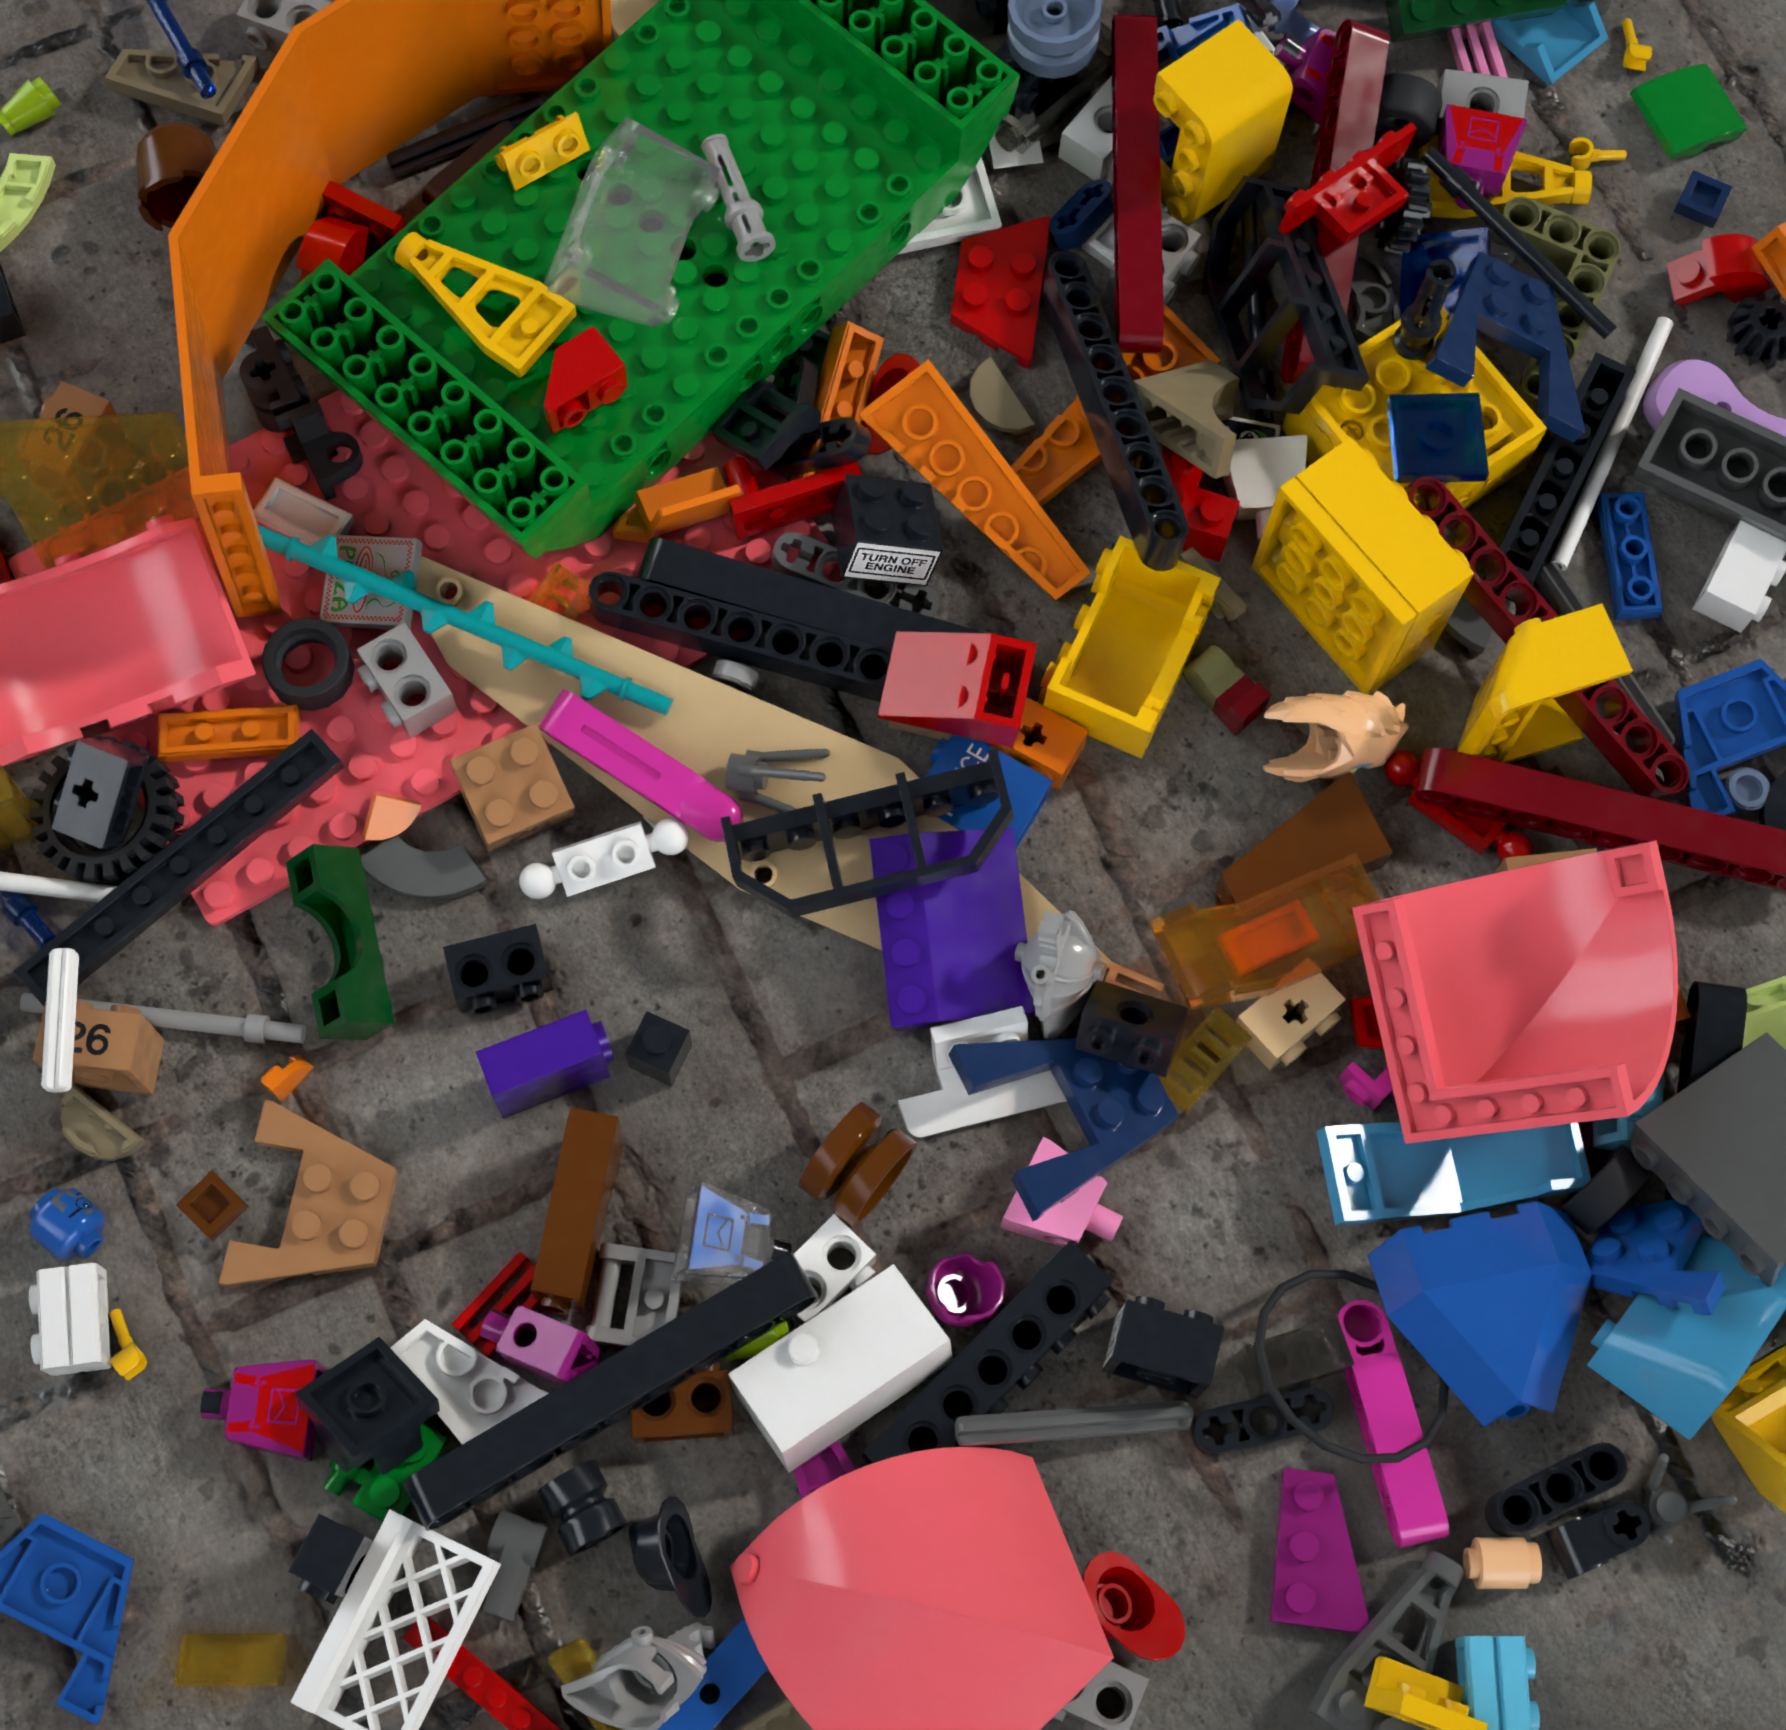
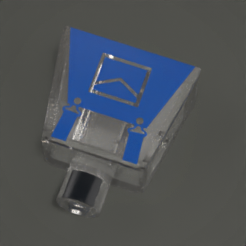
M701 1182L686 1191L684 1195L671 1282L730 1286L776 1258L791 1253L792 1245L790 1241L769 1236L772 1214L769 1209L709 1183Z

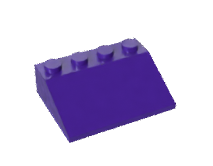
M1013 828L1005 830L978 872L876 897L891 1027L895 1031L937 1027L1023 1006L1025 1015L1035 1014L1034 1000L1025 981L1021 962L1015 961V950L1018 943H1028ZM986 829L920 833L927 865L968 856ZM909 834L869 839L874 879L917 868Z

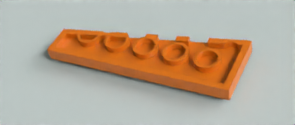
M1163 303L1164 339L1161 354L1122 353L1132 381L1212 360L1218 365L1221 363V360L1165 303ZM1078 394L1075 401L1064 413L1058 415L1047 426L1044 434L1035 439L1010 466L1041 507L1102 460Z
M929 359L858 413L861 419L1054 601H1057L1091 575L1090 570Z

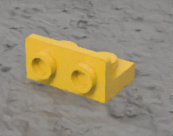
M1378 1656L1376 1658L1364 1707L1426 1730H1487L1488 1727L1487 1723L1468 1716L1470 1707L1461 1704L1463 1696L1462 1686L1387 1657Z

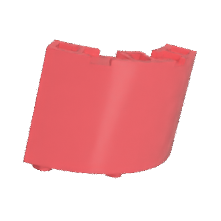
M173 514L155 518L146 523L147 531L84 557L81 551L61 556L54 560L56 567L0 584L1 767L54 751L56 747L78 739L99 736L186 704V700L195 696L214 693L256 675L195 517L175 521Z

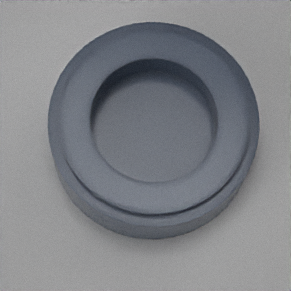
M1748 767L1736 769L1723 782V786L1736 810L1735 813L1739 815L1757 813L1764 806L1771 787L1768 779L1760 771Z

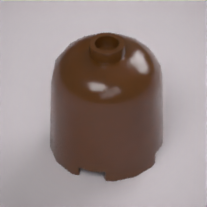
M165 123L149 130L138 143L136 155L138 210L144 221L156 230L163 231L162 225L169 228L174 226L218 153L212 138L200 128L188 123Z

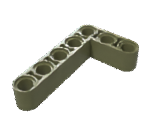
M1514 197L1509 200L1504 206L1502 214L1578 289L1586 292L1583 294L1597 307L1621 253L1622 247L1617 236L1608 230L1533 199ZM1494 232L1493 236H1494L1495 242H1496L1497 244H1502V245H1505V246L1509 247V246ZM1558 295L1555 302L1571 366L1589 325ZM1562 323H1566V324L1570 325L1571 327H1567V326L1563 325ZM1530 356L1515 391L1538 416V396H1535L1530 391L1538 393L1539 360Z

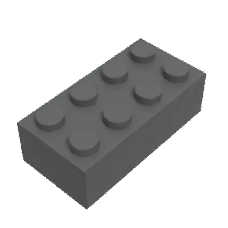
M1678 388L1632 478L1735 527L1742 520L1786 542V437Z

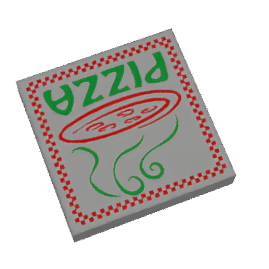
M332 535L336 537L339 559L389 580L406 570L412 571L415 577V588L417 587L423 545L417 538ZM326 573L319 620H323L334 627L393 629L405 622L408 628L411 629L413 609L373 592H370L354 604L348 603L345 600L344 580Z

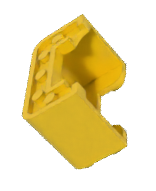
M1239 19L1157 73L1155 95L1153 97L1154 104L1162 116L1170 118L1180 129L1172 168L1170 169L1160 158L1161 200L1168 207V212L1172 217L1186 224H1192L1226 201L1243 176L1258 179L1271 169L1292 96L1293 86L1286 69Z
M1120 535L1114 549L1105 548L1095 570L1097 575L1091 588V592L1096 594L1091 607L1083 604L1077 615L1073 629L1079 632L1073 644L1065 641L1056 663L1052 661L1049 663L1040 687L1043 688L1037 703L1089 730V737L1142 759L1179 681L1183 668L1203 629L1221 578L1180 560L1171 570L1156 571L1150 569L1140 560L1133 540Z

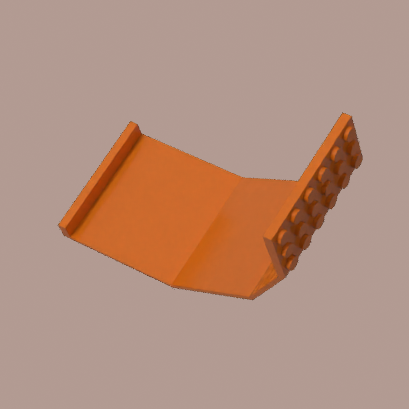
M335 0L293 26L168 234L191 495L236 618L282 613L281 596L241 472L232 473L223 379L299 250L307 230L315 222L325 205L322 193L329 180L341 185L476 97L560 90L612 43L611 0Z

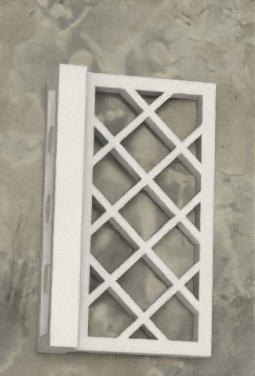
M389 1509L290 1703L305 1711L316 1714L344 1730H381L378 1714L401 1705L404 1717V1724L401 1730H419L501 1564L433 1530L426 1531L424 1526ZM422 1538L434 1543L439 1563L416 1573L412 1557ZM446 1549L457 1554V1556L448 1559ZM470 1561L482 1566L473 1586L457 1593L451 1569ZM442 1574L447 1598L424 1607L419 1583ZM409 1587L414 1612L392 1621L388 1604L394 1593ZM450 1608L454 1624L448 1636L433 1642L427 1617ZM417 1622L423 1646L400 1655L394 1631ZM384 1636L390 1660L367 1669L364 1658L366 1647L370 1641ZM426 1656L429 1674L424 1684L408 1691L403 1665ZM392 1670L398 1695L375 1705L370 1679ZM359 1684L365 1709L347 1717L334 1711L344 1691ZM367 1719L369 1729L359 1724V1722Z

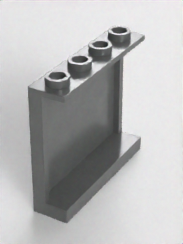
M1766 1032L1635 1122L1629 1148L1636 1161L1643 1168L1652 1170L1666 1184L1670 1195L1678 1203L1686 1204L1701 1219L1705 1230L1713 1238L1722 1240L1737 1255L1739 1263L1749 1274L1758 1276L1768 1287H1771L1775 1284L1780 1269L1786 1265V1050Z

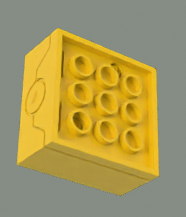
M1442 307L1440 311L1442 317L1441 329L1434 337L1432 350L1426 357L1420 360H1409L1396 352L1393 338L1396 330L1401 325L1400 319L1358 346L1370 378L1361 391L1323 384L1300 415L1286 413L1281 429L1287 436L1307 435L1306 459L1310 464H1313L1349 437H1352L1360 447L1367 448L1374 455L1378 467L1391 481H1396L1405 488L1421 477L1429 476L1436 478L1444 484L1466 509L1526 469L1547 427L1477 346L1475 349L1474 377L1464 387L1426 369L1427 361L1434 355L1436 350L1434 345L1437 338L1448 322L1446 319L1448 312ZM1410 339L1409 348L1413 346L1414 339ZM1414 493L1415 504L1421 510L1426 511L1424 499L1419 494Z
M1349 437L1279 487L1251 566L1361 693L1368 695L1372 694L1380 686H1383L1434 648L1474 574L1464 554L1450 547L1439 534L1438 527L1434 521L1427 515H1422L1413 506L1404 488L1398 482L1391 481L1378 467L1374 455L1367 448L1360 447L1352 437Z

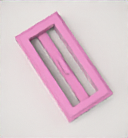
M1490 21L1482 22L1478 26L1472 24L1464 26V28L1448 30L1447 37L1458 71L1473 73L1463 43V39H1467L1477 73L1490 75L1479 41L1480 37L1492 75L1508 78Z

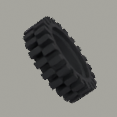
M104 737L150 755L141 784L145 799L144 817L133 837L122 846L111 851L92 852L84 850L77 844L75 838L51 829L56 815L53 812V804L57 794L64 787L68 773L66 760L58 755L50 762L57 768L56 772L50 775L43 770L38 780L47 784L45 790L33 789L31 799L40 805L39 808H29V819L38 823V826L30 829L33 838L42 842L37 846L40 852L50 858L49 862L58 869L80 881L119 886L121 879L125 881L162 851L167 841L173 842L180 836L173 831L174 825L183 826L184 815L177 811V807L185 805L183 796L175 791V789L180 787L177 779L169 774L171 770L163 762L131 741L123 739V742H120L115 737ZM74 745L66 748L68 753Z

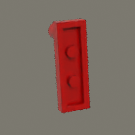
M735 457L728 460L722 468L729 487L738 484L742 492L740 497L729 500L731 522L737 540L831 512L845 474L862 475L857 462L759 490L746 458Z

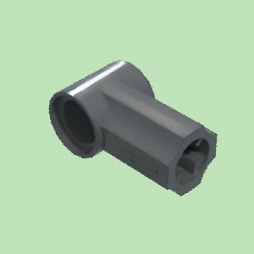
M505 1510L500 1511L489 1538L487 1554L490 1559L497 1561L501 1566L479 1608L480 1611L515 1621L531 1571L537 1568L545 1550L550 1525Z

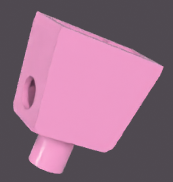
M1043 1137L1029 1166L1067 1154L1068 1152L1050 1139ZM1096 1176L1080 1187L1071 1197L1050 1208L1036 1221H1032L1018 1191H1016L1000 1227L1060 1247H1064L1070 1240L1077 1246L1084 1230L1112 1242L1124 1216L1098 1204L1107 1181L1101 1176Z

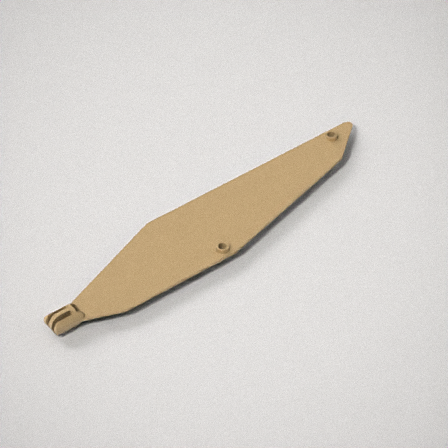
M421 556L416 587L417 592L467 613L484 601H489L494 604L496 625L546 646L564 636L572 639L574 658L624 679L630 677L632 682L673 699L667 716L627 699L619 700V696L608 691H604L590 701H587L581 697L580 680L529 658L512 671L507 670L503 667L501 646L449 624L431 633L445 661L451 668L527 726L535 723L538 725L561 690L566 689L731 796L740 805L744 814V822L779 814L780 812L755 802L739 800V791L726 789V768L731 753L745 755L747 750L769 752L828 749L830 755L826 758L768 762L769 767L822 772L826 775V779L823 782L769 778L765 790L757 789L758 793L793 806L796 809L814 805L812 795L822 793L825 802L895 785L897 784L895 774L905 772L907 781L919 779L906 764L893 755ZM449 588H458L457 595L454 598L445 599V593ZM540 730L547 742L655 825L663 819L674 818ZM925 814L916 817L919 833L961 831L936 816H927ZM907 822L892 828L877 826L865 829L857 836L848 839L833 837L843 885L847 886L874 879L869 839L909 834ZM685 824L689 832V841L686 849L737 887L732 877L726 843L711 841ZM822 840L817 841L814 846L804 850H791L789 848L773 852L769 857L760 861L749 862L741 860L744 873L756 880L757 874L761 869H771L773 873L772 879L763 884L789 899L833 889ZM1019 873L1027 940L1029 941L1038 931L1045 911L1057 914L1062 913ZM876 897L801 915V917L882 951ZM1097 948L1102 962H1105L1107 965L1102 981L1142 993L1116 982L1118 976L1153 992H1162L1165 984L1112 962Z

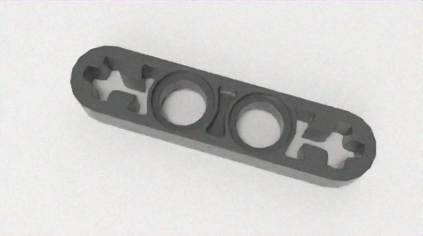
M790 532L783 534L778 538L772 550L771 562L777 572L891 605L890 603L897 589H900L902 593L896 607L911 611V603L915 598H920L923 600L922 608H924L920 611V614L934 618L938 610L939 600L937 594L929 586L883 582L887 587V596L882 599H874L868 596L864 590V583L868 580L845 578L840 582H832L826 579L822 572V566L829 562L839 564L837 548L801 533ZM791 547L799 550V558L794 563L786 561V552ZM814 554L819 556L812 573L807 571Z

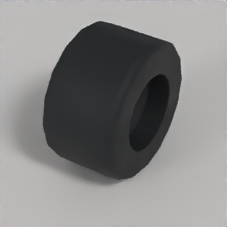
M1385 74L1374 141L1378 142L1388 131L1393 130L1396 133L1412 122L1417 127V130L1407 150L1420 148L1431 142L1436 133L1443 104L1441 93L1435 85L1422 77L1412 74Z

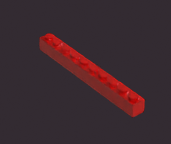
M427 1617L433 1642L448 1636L449 1632L432 1617ZM417 1622L402 1637L414 1649L423 1646ZM461 1644L446 1677L507 1729L564 1730L471 1650Z

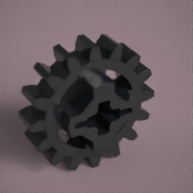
M1402 157L1401 160L1394 162L1393 169L1388 170V173L1409 193V196L1403 206L1375 224L1377 229L1374 235L1375 238H1379L1377 247L1382 248L1383 252L1403 255V252H1410L1411 244H1416L1417 235H1420V230H1423L1424 221L1430 217L1432 203L1429 201L1431 189H1429L1430 185L1428 183L1431 176L1426 173L1428 165L1422 163L1421 160Z

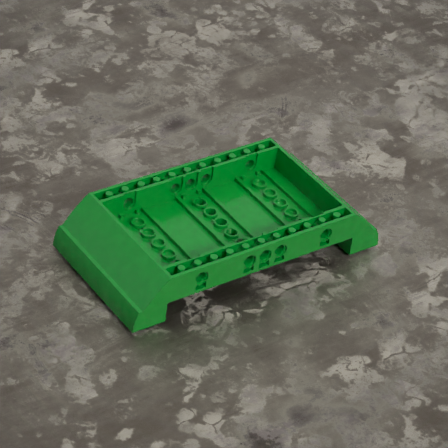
M660 0L350 276L327 258L262 316V319L266 326L504 534L527 554L538 559L544 552L577 546L603 535L623 513H626L635 504L633 497L636 491L652 487L710 433L709 429L756 381L766 380L786 356L794 353L904 249L915 235L924 230L945 207H948L956 199L990 143L1001 120L1009 113L1018 88L1020 75L925 0ZM577 112L590 150L515 191L507 170L501 171L495 161L494 156L500 153L499 148L503 145L508 147L524 137L528 138L534 135L535 131L555 121L556 116L560 114L566 117ZM724 134L727 137L730 150L742 174L751 199L758 202L763 209L764 216L762 221L766 231L775 238L776 247L774 251L761 260L745 262L738 257L736 251L738 242L734 232L729 230L724 222L725 204L716 186L706 156L701 149L702 142L711 135ZM725 168L723 169V172L726 176L729 186L731 187L733 183L731 181L727 169ZM586 169H594L601 173L599 178L594 181H582L578 178V175ZM617 195H626L632 199V202L626 207H614L609 203ZM648 221H658L664 226L660 232L655 234H647L640 229ZM416 232L426 240L436 241L540 281L574 304L577 315L520 379L485 355L420 280L395 262L396 249L407 234ZM757 242L753 243L754 247L758 246ZM680 247H689L696 252L689 260H678L672 255ZM453 267L441 282L457 297L462 298L476 283L478 278L460 268ZM714 273L722 274L728 279L720 287H711L704 280L707 276ZM492 290L476 305V310L490 326L500 327L518 307L520 301L511 295ZM594 326L624 362L628 388L614 402L601 404L587 413L585 418L576 426L564 428L553 435L547 426L544 402L555 349Z

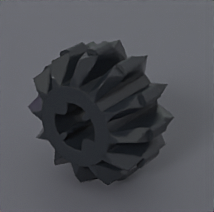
M1761 291L1753 299L1746 297L1740 301L1736 311L1732 312L1727 321V327L1730 330L1727 333L1726 342L1737 345L1734 356L1741 354L1749 356V366L1760 359L1766 368L1773 365L1776 360L1780 362L1786 360V305L1781 303L1780 293L1769 300L1766 294Z

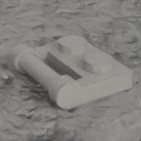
M611 1243L600 1244L598 1259L602 1261L592 1322L591 1325L586 1326L585 1333L597 1345L626 1348L677 1318L687 1256L686 1254ZM631 1264L635 1265L624 1330L610 1328L621 1265Z

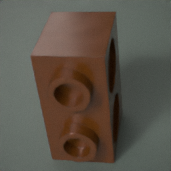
M715 1363L668 1391L666 1394L670 1396L671 1404L663 1415L651 1416L644 1411L643 1407L635 1411L631 1407L632 1439L634 1442L649 1443L734 1436L732 1387L728 1375L730 1371L720 1370V1364ZM703 1388H713L721 1395L718 1407L707 1413L695 1409L693 1406L695 1394Z

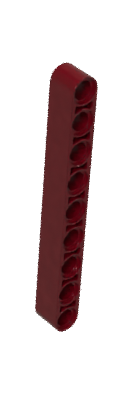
M1113 15L1111 28L1115 338L1121 353L1161 354L1164 339L1160 125L1159 111L1153 100L1158 73L1157 17L1145 15Z
M1348 18L1341 23L1336 32L1332 46L1310 188L1315 186L1320 177L1327 171L1333 169L1336 172L1344 167L1348 160L1359 150L1367 152L1373 148L1389 48V34L1386 31ZM1314 215L1310 218V222L1347 316L1359 235L1344 245ZM1300 319L1297 320L1286 335L1281 365V380L1292 386L1310 363L1315 362Z
M1428 476L1421 477L1404 488L1413 506L1422 515H1427L1434 521L1438 527L1439 534L1452 549L1459 550L1467 558L1470 569L1474 574L1462 595L1505 644L1515 634L1514 628L1522 622L1533 618H1540L1543 622L1559 617L1443 483L1436 478ZM1414 493L1419 494L1424 499L1426 511L1417 507L1414 501ZM1445 528L1450 529L1455 535L1456 545L1450 544L1445 538ZM1475 562L1483 566L1486 573L1485 580L1481 579L1475 572ZM1506 596L1515 604V615L1506 608ZM1614 679L1553 698L1638 795L1654 799L1678 793L1687 785L1690 774L1685 760ZM1596 699L1601 701L1604 706V717L1599 715L1596 710ZM1626 733L1634 740V751H1631L1626 744ZM1657 767L1664 776L1663 786L1656 779L1655 772Z
M1430 748L1423 751L1415 792L1416 799L1422 803L1610 849L1657 840L1661 861L1786 891V830L1450 749Z

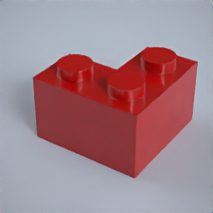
M1165 446L1162 458L1189 525V531L1182 550L1186 551L1193 547L1202 557L1220 562L1240 501L1199 488L1204 471Z

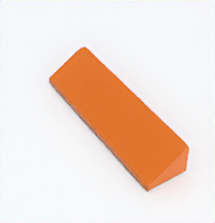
M849 321L833 328L817 382L813 404L821 413L820 423L843 417H851L861 424L862 419L858 413L866 407L885 338ZM819 439L813 445L809 456H812L816 452L820 445L821 439ZM832 468L791 476L790 481L803 478L809 475H813L819 472H823Z

